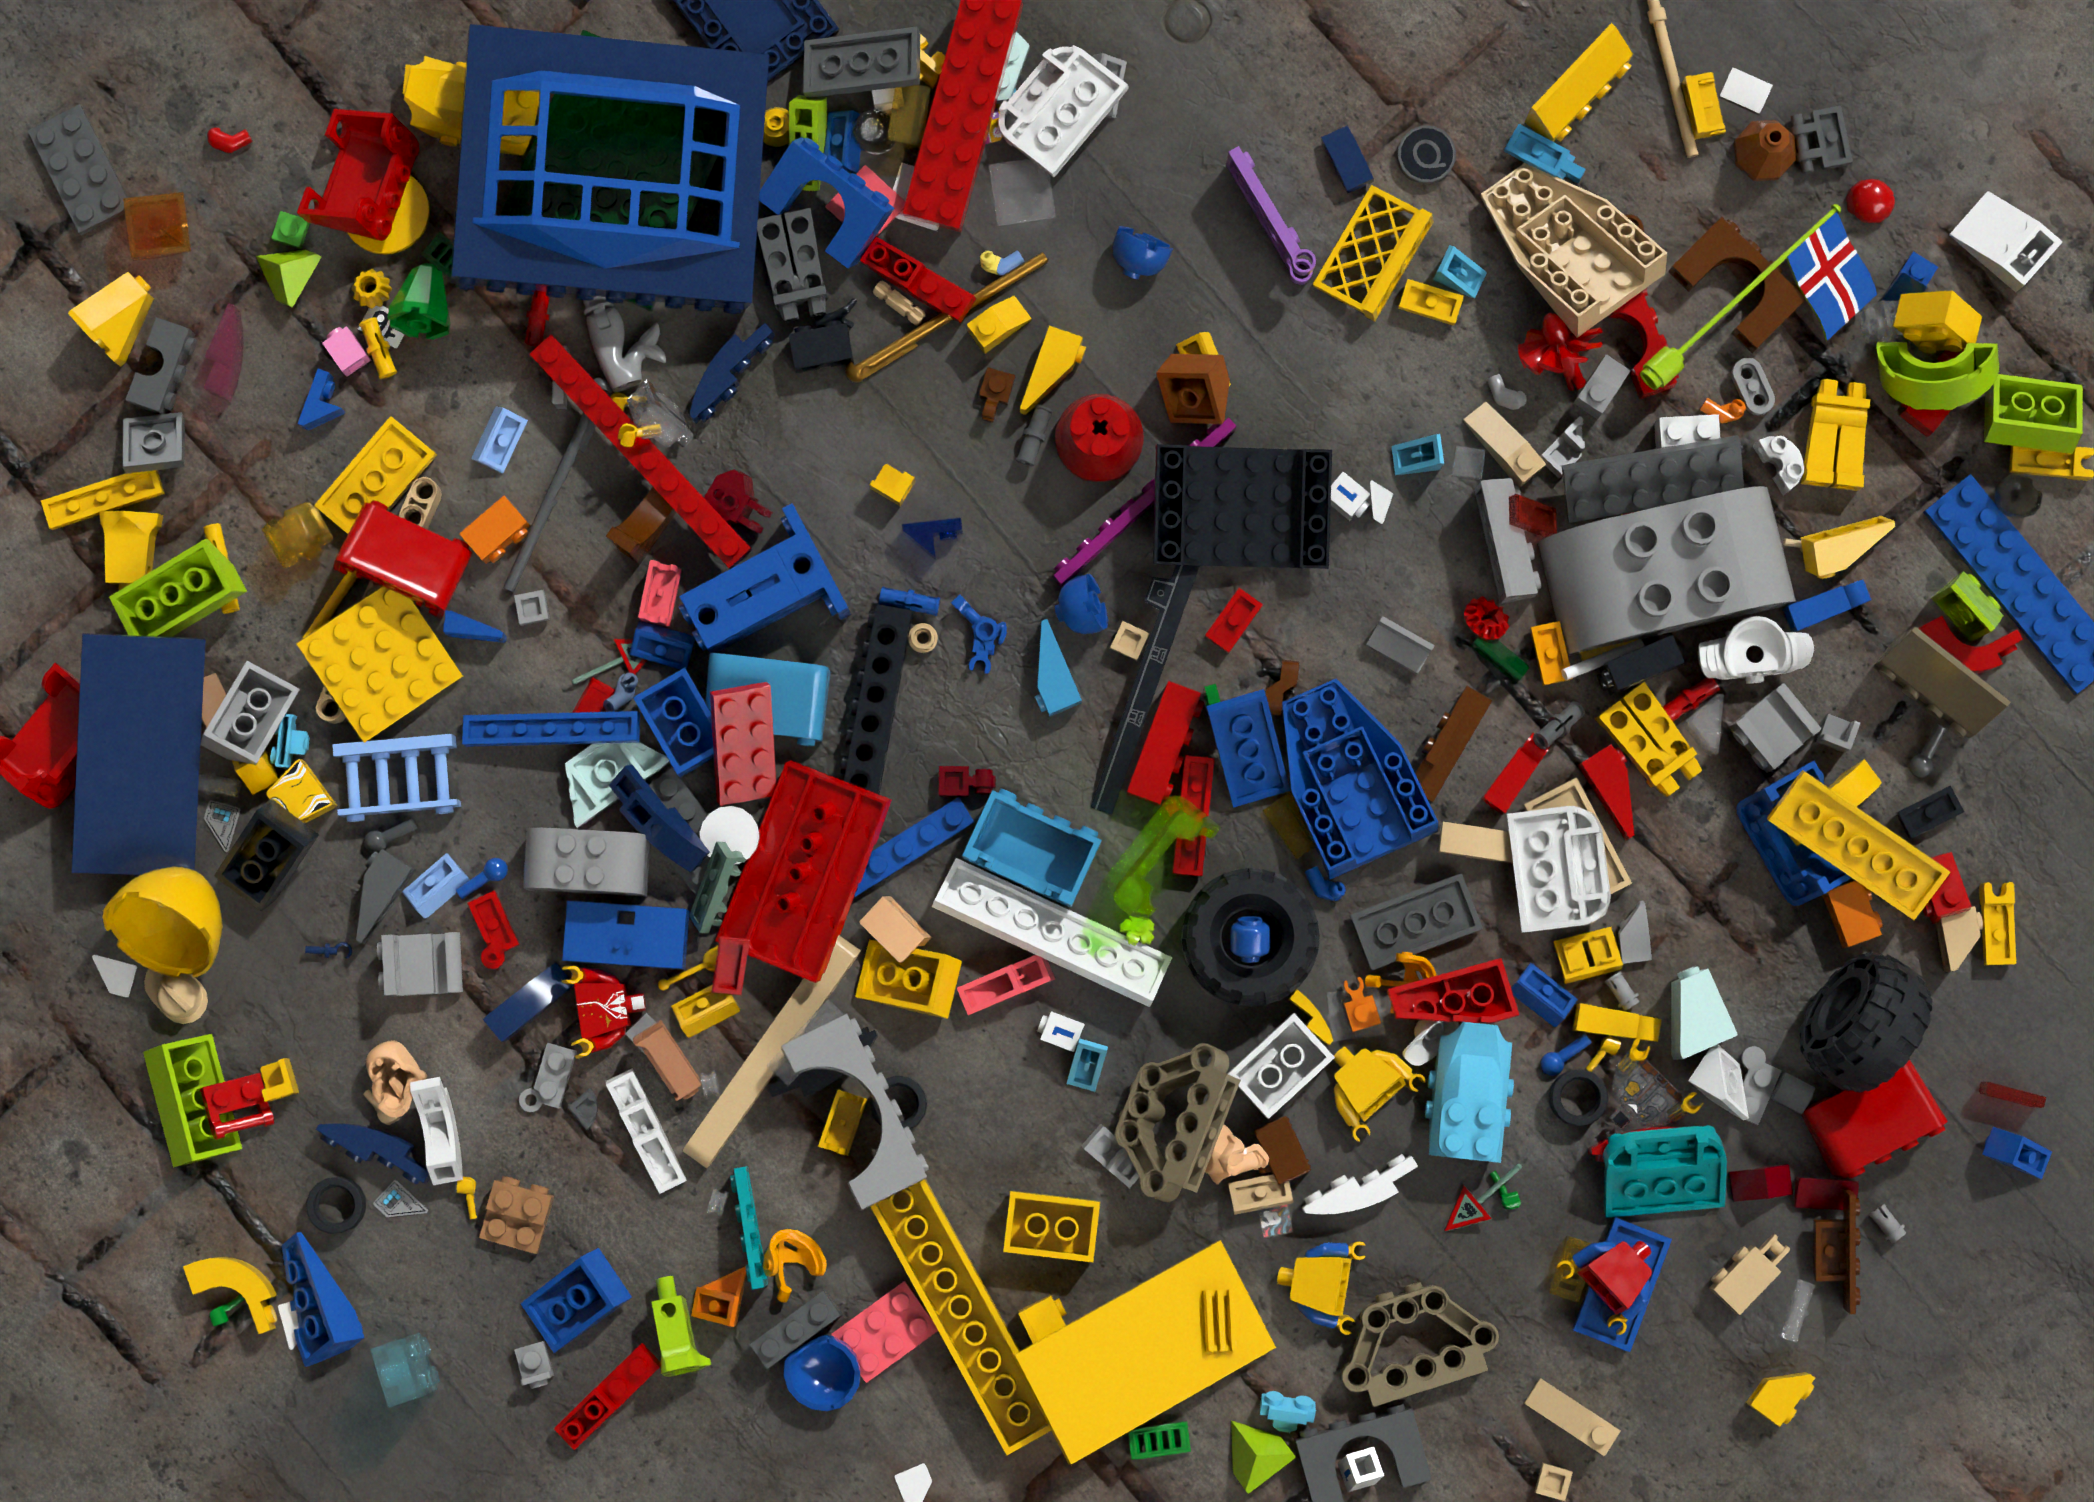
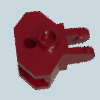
M735 469L717 475L704 496L707 502L729 525L739 523L761 534L764 528L758 522L749 519L753 509L764 517L770 518L773 514L771 510L758 503L759 499L754 497L752 478Z

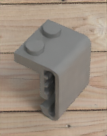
M1785 683L1778 686L1729 726L1736 740L1746 747L1752 755L1754 762L1766 773L1776 769L1783 763L1784 759L1822 729Z
M460 932L401 936L381 935L382 942L377 943L378 960H383V972H379L378 981L379 988L384 990L385 996L463 992Z

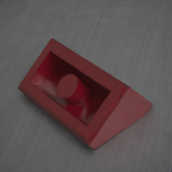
M1795 1177L1794 1207L1843 1210V1189H1849L1857 1198L1859 1181Z

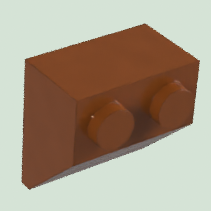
M1170 354L1156 372L1170 423L1223 424L1230 383L1223 355Z

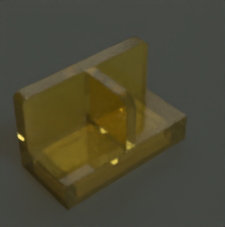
M913 85L894 89L892 109L888 115L890 117L888 140L907 143L906 148L918 150L921 147L931 87Z

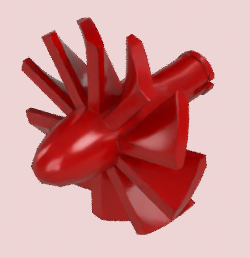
M1549 313L1544 317L1541 331L1530 329L1527 332L1525 342L1518 344L1521 363L1524 369L1528 368L1536 375H1541L1544 369L1563 373L1568 389L1574 391L1573 384L1575 383L1576 389L1579 390L1586 384L1579 363L1588 361V358L1580 356L1579 352L1602 347V342L1588 343L1587 341L1603 333L1601 328L1590 329L1576 338L1557 314Z

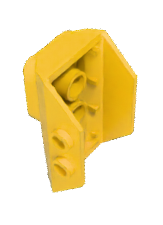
M424 56L422 63L410 66L403 100L408 104L412 113L410 125L432 137L439 138L441 144L456 147L457 144H460L466 63L456 62L455 65ZM505 91L502 125L534 126L539 106V92ZM502 136L500 153L524 155L531 136Z

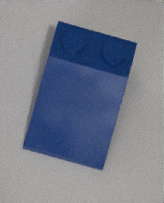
M597 1248L578 1258L520 1304L553 1353H555L631 1299L632 1296L601 1250Z

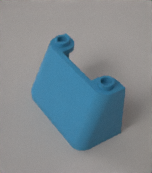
M710 653L705 703L711 712V691L768 682L771 686L773 735L789 736L798 739V745L815 746V741L822 742L831 672L828 667L816 664Z

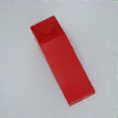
M1610 744L1577 766L1624 839L1628 840L1635 836L1628 769L1625 766L1627 759L1619 747L1614 749L1612 744Z

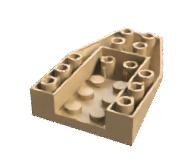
M1524 163L1481 193V199L1517 266L1576 338L1665 275L1667 252L1607 199Z

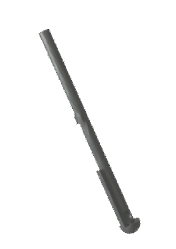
M598 377L594 379L610 396L612 389L606 378ZM584 412L503 587L513 593L551 510L558 502V500L554 499L557 491L566 480L579 450L584 453L596 427Z

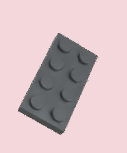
M918 27L805 40L804 95L806 98L920 85V30Z
M80 104L28 130L81 236L134 209Z
M670 768L649 786L667 809L676 808L700 839L702 823L709 814L675 770ZM666 856L692 892L697 896L710 857L706 856L693 872H689Z
M1462 873L1350 915L1370 971L1396 962V953L1411 952L1415 955L1483 929Z

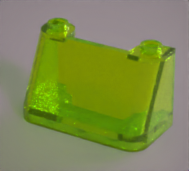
M1181 796L1169 797L1107 874L1106 883L1115 903L1129 916L1148 920L1156 908L1150 900L1154 887L1144 878L1176 837L1188 839L1189 841H1193L1197 836H1206L1213 839L1222 827L1186 798Z

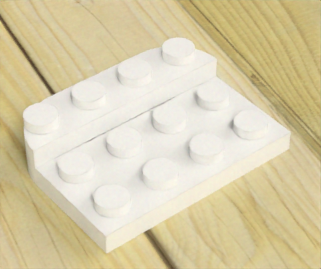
M1074 45L1073 47H1059L1054 50L1050 48L1042 55L1043 60L1008 102L1004 100L999 108V128L1008 145H1013L1052 177L1058 174L1129 89L1127 83L1084 50Z
M1576 806L1507 814L1522 933L1585 926L1603 917L1609 907L1611 894L1603 831L1595 815L1586 809Z

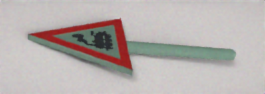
M614 639L622 657L574 678L572 684H578L625 662L629 673L636 675L647 660L629 655L633 639Z
M1517 1164L1477 1200L1464 1185L1445 1232L1491 1220L1492 1218L1481 1204L1522 1168V1165Z

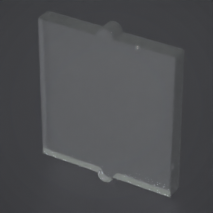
M1364 988L1363 996L1373 995L1381 1024L1354 1032L1351 1031L1343 1003L1352 1001L1350 995L1345 990L1326 993L1329 1009L1327 1019L1330 1020L1333 1041L1385 1035L1382 1016L1385 1009L1381 1007L1379 988Z

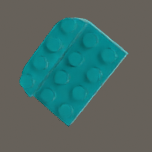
M1707 1125L1703 1127L1691 1126L1613 1134L1608 1138V1144L1603 1152L1605 1165L1604 1213L1606 1218L1725 1207L1727 1158L1722 1140L1714 1127Z

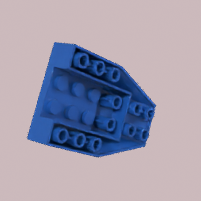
M1337 678L1282 702L1292 795L1329 880L1438 832V820L1402 745Z

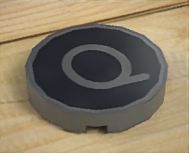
M1422 125L1411 129L1403 136L1398 147L1397 161L1401 172L1409 180L1426 185L1442 181L1450 174L1456 160V148L1453 140L1444 130L1435 126Z

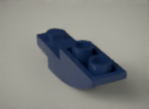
M766 323L744 342L735 334L713 358L701 378L692 401L690 417L696 424L700 420L705 422L716 412L714 407L722 400L727 402L738 392L736 388L740 384L734 374L736 372L739 374L744 372L751 365L750 359L758 352L763 354L773 345L772 339L775 335Z
M632 764L624 766L609 784V787L623 803L619 810L640 834H645L646 839L654 847L689 872H693L710 851L675 807L669 809L665 807Z
M319 1124L315 1129L322 1133L321 1140L333 1147H336L337 1144L347 1149L345 1154L358 1163H361L362 1160L371 1161L375 1154H378L377 1160L391 1169L394 1165L404 1171L402 1176L412 1183L418 1184L419 1181L426 1183L430 1180L427 1167L410 1157L415 1145L398 1136L379 1129L356 1124Z

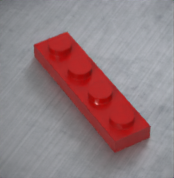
M1185 755L1172 874L1203 876L1215 758Z

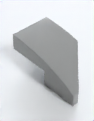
M1581 416L1540 456L1546 463L1545 466L1559 479L1563 476L1562 465L1576 463L1582 456L1581 452L1585 449V441L1582 438V425L1584 423Z
M1639 901L1635 905V910L1626 920L1623 919L1619 924L1621 928L1618 931L1619 951L1623 964L1652 960L1648 919L1644 901Z

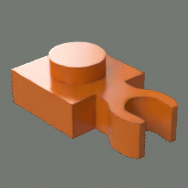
M1357 977L1359 983L1357 990L1349 989L1347 981L1343 983L1345 992L1350 995L1352 1000L1343 1003L1352 1032L1381 1024L1373 995L1363 996L1364 982L1361 977Z

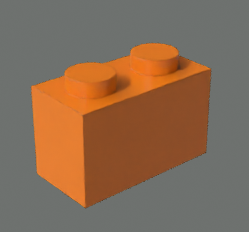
M502 496L459 534L480 559L487 564L490 561L492 563L498 561L506 553L504 549L512 542L516 544L524 539L529 533L527 529L531 525L505 496Z
M1854 880L1837 886L1822 895L1842 948H1847L1882 935L1880 928H1883L1882 920L1877 911L1873 912L1869 902L1872 900V894L1865 886Z

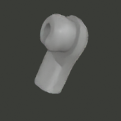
M1500 374L1487 379L1493 398L1498 405L1516 410L1526 404L1527 398L1525 393L1507 389Z

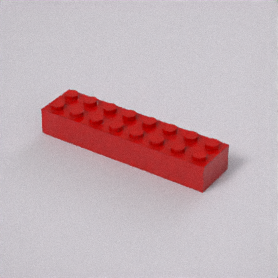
M1022 0L960 1L902 214L904 217L957 232L962 231L1023 9Z

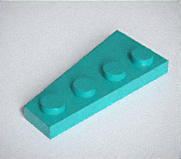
M748 1166L734 1168L735 1175H730L733 1193H738L739 1204L735 1205L737 1221L738 1223L742 1222L744 1234L740 1235L743 1253L747 1252L748 1264L745 1265L748 1282H751L752 1289L763 1288L768 1285V1278L763 1270L764 1255Z

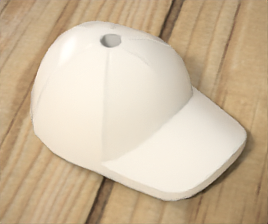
M1419 1020L1414 1028L1415 1039L1404 1049L1403 1057L1414 1066H1420L1437 1056L1440 1036H1448L1459 1027L1458 1022Z

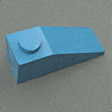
M1045 619L1041 622L1038 671L1039 694L1035 696L1041 713L1047 711L1049 717L1081 704L1082 699L1050 624Z

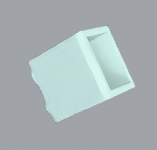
M1696 966L1677 973L1679 979L1671 982V1055L1673 1060L1685 1059L1738 1035L1709 969L1700 970Z

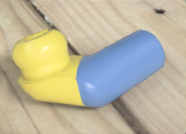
M1018 250L1005 258L993 255L992 251H985L980 256L981 267L986 272L1003 276L1025 263Z

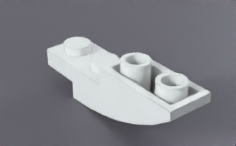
M1401 1154L1387 1162L1390 1168L1380 1174L1376 1169L1361 1178L1364 1183L1360 1186L1355 1177L1352 1176L1347 1179L1343 1175L1330 1183L1332 1189L1324 1194H1321L1318 1190L1304 1199L1306 1204L1301 1208L1304 1213L1338 1214L1369 1207L1399 1193L1393 1181L1415 1169L1418 1165L1412 1156L1405 1158Z

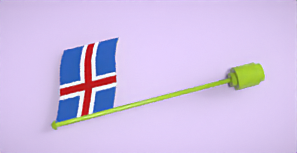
M1838 204L1831 205V210L1681 348L1677 350L1674 347L1671 349L1663 347L1643 365V370L1640 372V376L1645 384L1653 390L1667 385L1684 369V357L1682 354L1785 259H1787L1799 290L1820 322L1825 340L1830 339L1877 295L1869 270L1848 239L1839 217L1841 207Z

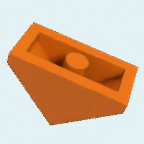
M746 1266L702 1287H696L691 1316L726 1326H736L746 1280Z

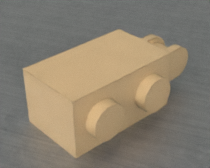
M1776 1234L1770 1236L1759 1249L1752 1245L1748 1248L1745 1246L1741 1247L1733 1255L1732 1259L1734 1262L1727 1270L1724 1267L1721 1268L1712 1277L1711 1281L1713 1284L1709 1289L1735 1314L1741 1315L1781 1273L1776 1265L1789 1252L1790 1248L1787 1245L1783 1246L1777 1241L1778 1236ZM1768 1249L1775 1254L1771 1260L1764 1255Z

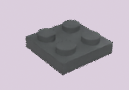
M182 412L123 419V469L125 474L185 467V419Z

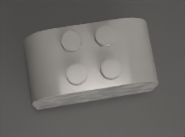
M527 828L523 888L530 891L647 897L650 842L646 839L645 834Z

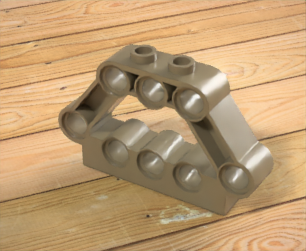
M1201 1043L1196 1045L1191 1052L1160 1063H1146L1140 1068L1136 1079L1130 1086L1129 1097L1125 1107L1119 1114L1115 1137L1118 1144L1126 1149L1141 1179V1190L1148 1197L1168 1203L1178 1197L1182 1187L1196 1193L1199 1189L1241 1081L1226 1074L1229 1068V1057L1221 1049ZM1209 1057H1212L1210 1064L1207 1066ZM1160 1076L1159 1081L1155 1084L1156 1078ZM1197 1082L1188 1090L1187 1102L1189 1104L1186 1111L1177 1118V1134L1175 1139L1166 1146L1165 1161L1154 1140L1153 1128L1155 1123H1158L1165 1114L1164 1100L1166 1095H1169L1177 1088ZM1208 1094V1099L1204 1103V1097ZM1149 1104L1148 1109L1144 1112L1145 1106ZM1197 1122V1127L1193 1131V1125ZM1138 1132L1136 1139L1133 1140L1134 1134ZM1186 1150V1155H1185L1184 1159L1182 1160V1159H1181L1182 1154H1183V1152ZM1163 1180V1185L1159 1190V1184Z
M1421 1282L1405 1286V1292L1398 1295H1393L1392 1291L1375 1296L1376 1302L1366 1305L1361 1310V1326L1350 1359L1341 1369V1381L1351 1391L1362 1392L1366 1390L1371 1405L1375 1407L1488 1371L1483 1353L1492 1350L1497 1345L1499 1334L1496 1327L1488 1321L1475 1318L1450 1300L1447 1292L1436 1285L1422 1287ZM1431 1292H1437L1441 1297L1440 1305L1434 1309L1428 1308L1425 1303L1426 1296ZM1403 1301H1408L1412 1305V1313L1406 1318L1399 1317L1397 1314V1306ZM1374 1310L1381 1311L1384 1316L1383 1323L1378 1327L1370 1326L1368 1323V1316ZM1427 1312L1436 1315L1468 1338V1344L1459 1347L1454 1344H1446L1439 1349L1437 1354L1429 1356L1425 1353H1417L1412 1356L1409 1363L1401 1365L1396 1362H1389L1382 1367L1380 1372L1370 1373L1383 1333L1392 1322L1398 1321L1408 1324L1415 1321L1418 1314ZM1485 1327L1490 1332V1338L1486 1343L1478 1344L1475 1340V1332L1479 1328ZM1450 1350H1455L1459 1354V1362L1454 1366H1447L1444 1362V1356ZM1421 1359H1426L1430 1362L1431 1369L1426 1375H1418L1415 1371L1416 1363ZM1353 1368H1361L1364 1372V1379L1358 1384H1353L1348 1379V1374ZM1394 1368L1400 1369L1402 1372L1401 1381L1398 1384H1389L1386 1378L1389 1370Z

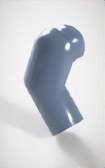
M626 673L619 677L614 694L603 702L607 712H615L633 699L638 684V678L635 674Z

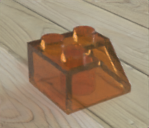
M183 192L123 198L130 254L133 261L164 258L191 252L188 214Z

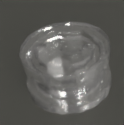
M712 1070L709 1075L702 1072L701 1082L705 1099L709 1098L711 1094H715L716 1097L720 1096L716 1070Z
M714 1188L707 1213L716 1212L718 1217H722L729 1192L720 1193L718 1188Z

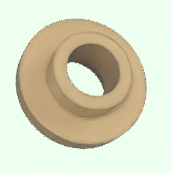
M920 623L910 630L908 641L911 648L916 652L927 653L935 648L938 635L931 625ZM922 633L929 636V640L925 644H921L917 640L918 636Z

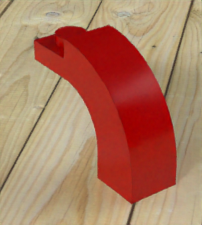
M1943 616L1918 628L1975 674L2002 665L2003 663L1997 653L2004 657L2017 650L2015 644L2023 640L2017 629L1988 645L1970 646L1959 641L1953 635Z

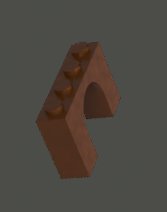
M1721 217L1668 272L1690 292L1713 268L1727 263L1741 265L1751 271L1755 278H1757L1774 261L1770 260L1768 262L1760 254L1762 251L1752 240L1747 241L1740 234L1739 227L1729 219L1726 221ZM1779 266L1759 283L1760 296L1757 306L1731 333L1751 353L1806 300L1796 282H1789L1782 275L1783 271Z

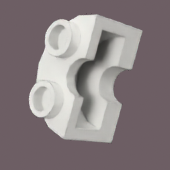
M1769 436L1758 440L1753 445L1763 463L1770 462L1776 467V475L1772 479L1784 496L1798 484L1804 473L1803 459L1799 449L1783 436Z

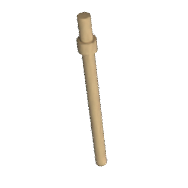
M1647 0L1650 10L1647 14L1650 24L1654 26L1687 158L1695 157L1699 154L1665 25L1667 20L1665 9L1661 7L1659 0Z

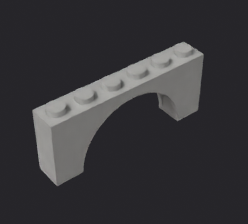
M845 1014L782 1045L781 1050L794 1075L815 1069L837 1071L848 1075L860 1083L875 1102L881 1123V1136L877 1152L870 1165L859 1176L847 1183L860 1211L926 1179L927 1175L925 1172L929 1170V1167L923 1155H916L912 1144L916 1143L911 1130L908 1126L903 1128L898 1117L902 1116V1112L895 1099L889 1100L885 1092L889 1086L882 1072L876 1074L871 1064L876 1060L868 1045L863 1047L858 1037L862 1034V1031L856 1019L850 1020L848 1015Z

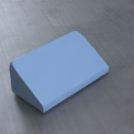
M496 406L471 459L500 473H504L528 420L503 407Z
M446 853L406 887L402 893L420 915L428 918L457 893L456 889L470 879L450 855Z

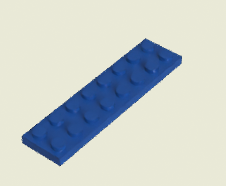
M1971 474L1923 511V513L2071 692L2076 695L2094 681V622Z

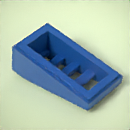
M446 610L443 632L448 637L506 642L507 636L496 628L453 611Z

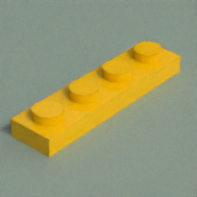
M158 470L122 474L41 500L49 529L54 530L98 516L99 511L117 510L165 493Z

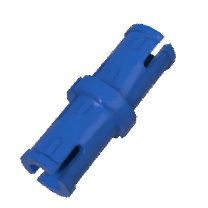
M884 586L881 588L879 605L912 610L937 616L940 604V597L916 594L915 590L911 589L906 592L885 588Z

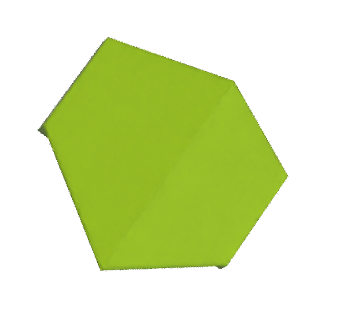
M308 250L259 255L256 258L276 301L293 308L319 263L321 256Z
M1231 1420L1233 1474L1249 1494L1294 1460L1296 1456L1281 1436Z

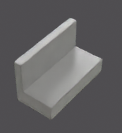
M1383 616L1366 644L1368 648L1416 675L1435 646Z

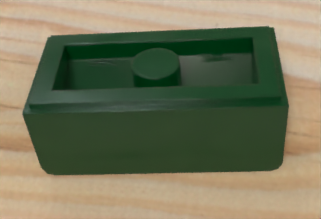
M1478 636L1471 645V648L1514 683L1519 682L1529 669L1527 663L1497 639L1488 640Z

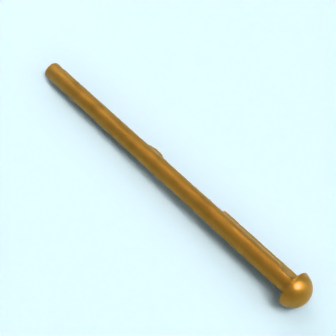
M1043 252L975 292L973 295L976 300L970 309L1048 263ZM941 313L855 366L852 362H849L845 370L847 378L852 382H862L866 377L918 347L915 342L953 319Z

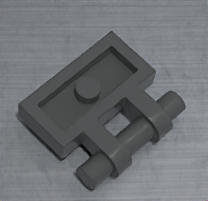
M1841 106L1812 111L1810 113L1812 123L1804 124L1802 114L1791 116L1793 127L1790 128V131L1796 141L1798 150L1796 160L1801 165L1802 174L1814 171L1812 160L1820 159L1822 170L1847 166L1853 163ZM1806 135H1815L1817 148L1809 150Z

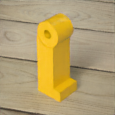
M1579 1003L1576 1005L1572 1031L1658 1042L1662 1019Z

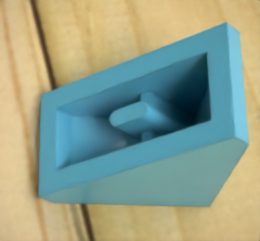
M1449 245L1433 280L1468 297L1475 298L1487 272L1456 247Z
M1440 434L1391 446L1395 475L1441 470L1444 465Z
M1079 1038L1066 1084L1095 1092L1108 1047Z

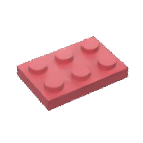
M903 1281L831 1335L846 1342L856 1353L861 1368L860 1375L867 1383L938 1332V1329L906 1281Z

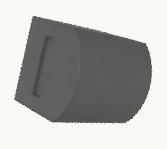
M1781 1072L1770 1100L1796 1114H1802L1812 1098L1815 1087L1786 1072Z

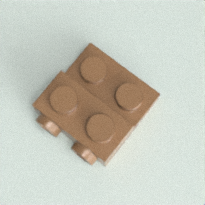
M503 1176L502 1180H494L479 1238L538 1254L555 1196L548 1194L549 1188L531 1184L530 1189L519 1186L520 1180Z

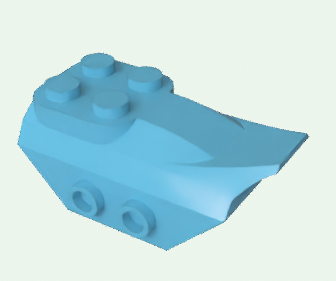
M1462 1022L1450 1035L1440 1036L1435 1070L1429 1071L1428 1088L1433 1089L1432 1101L1427 1100L1425 1107V1118L1430 1119L1429 1155L1501 1163L1504 1127H1509L1511 1119V1109H1506L1507 1097H1512L1514 1080L1509 1079L1512 1043L1507 1042L1503 1038L1498 1025Z

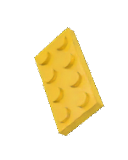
M390 416L314 506L348 534L364 503H371L372 500L386 505L388 507L387 511H390L413 482L434 460L437 454Z

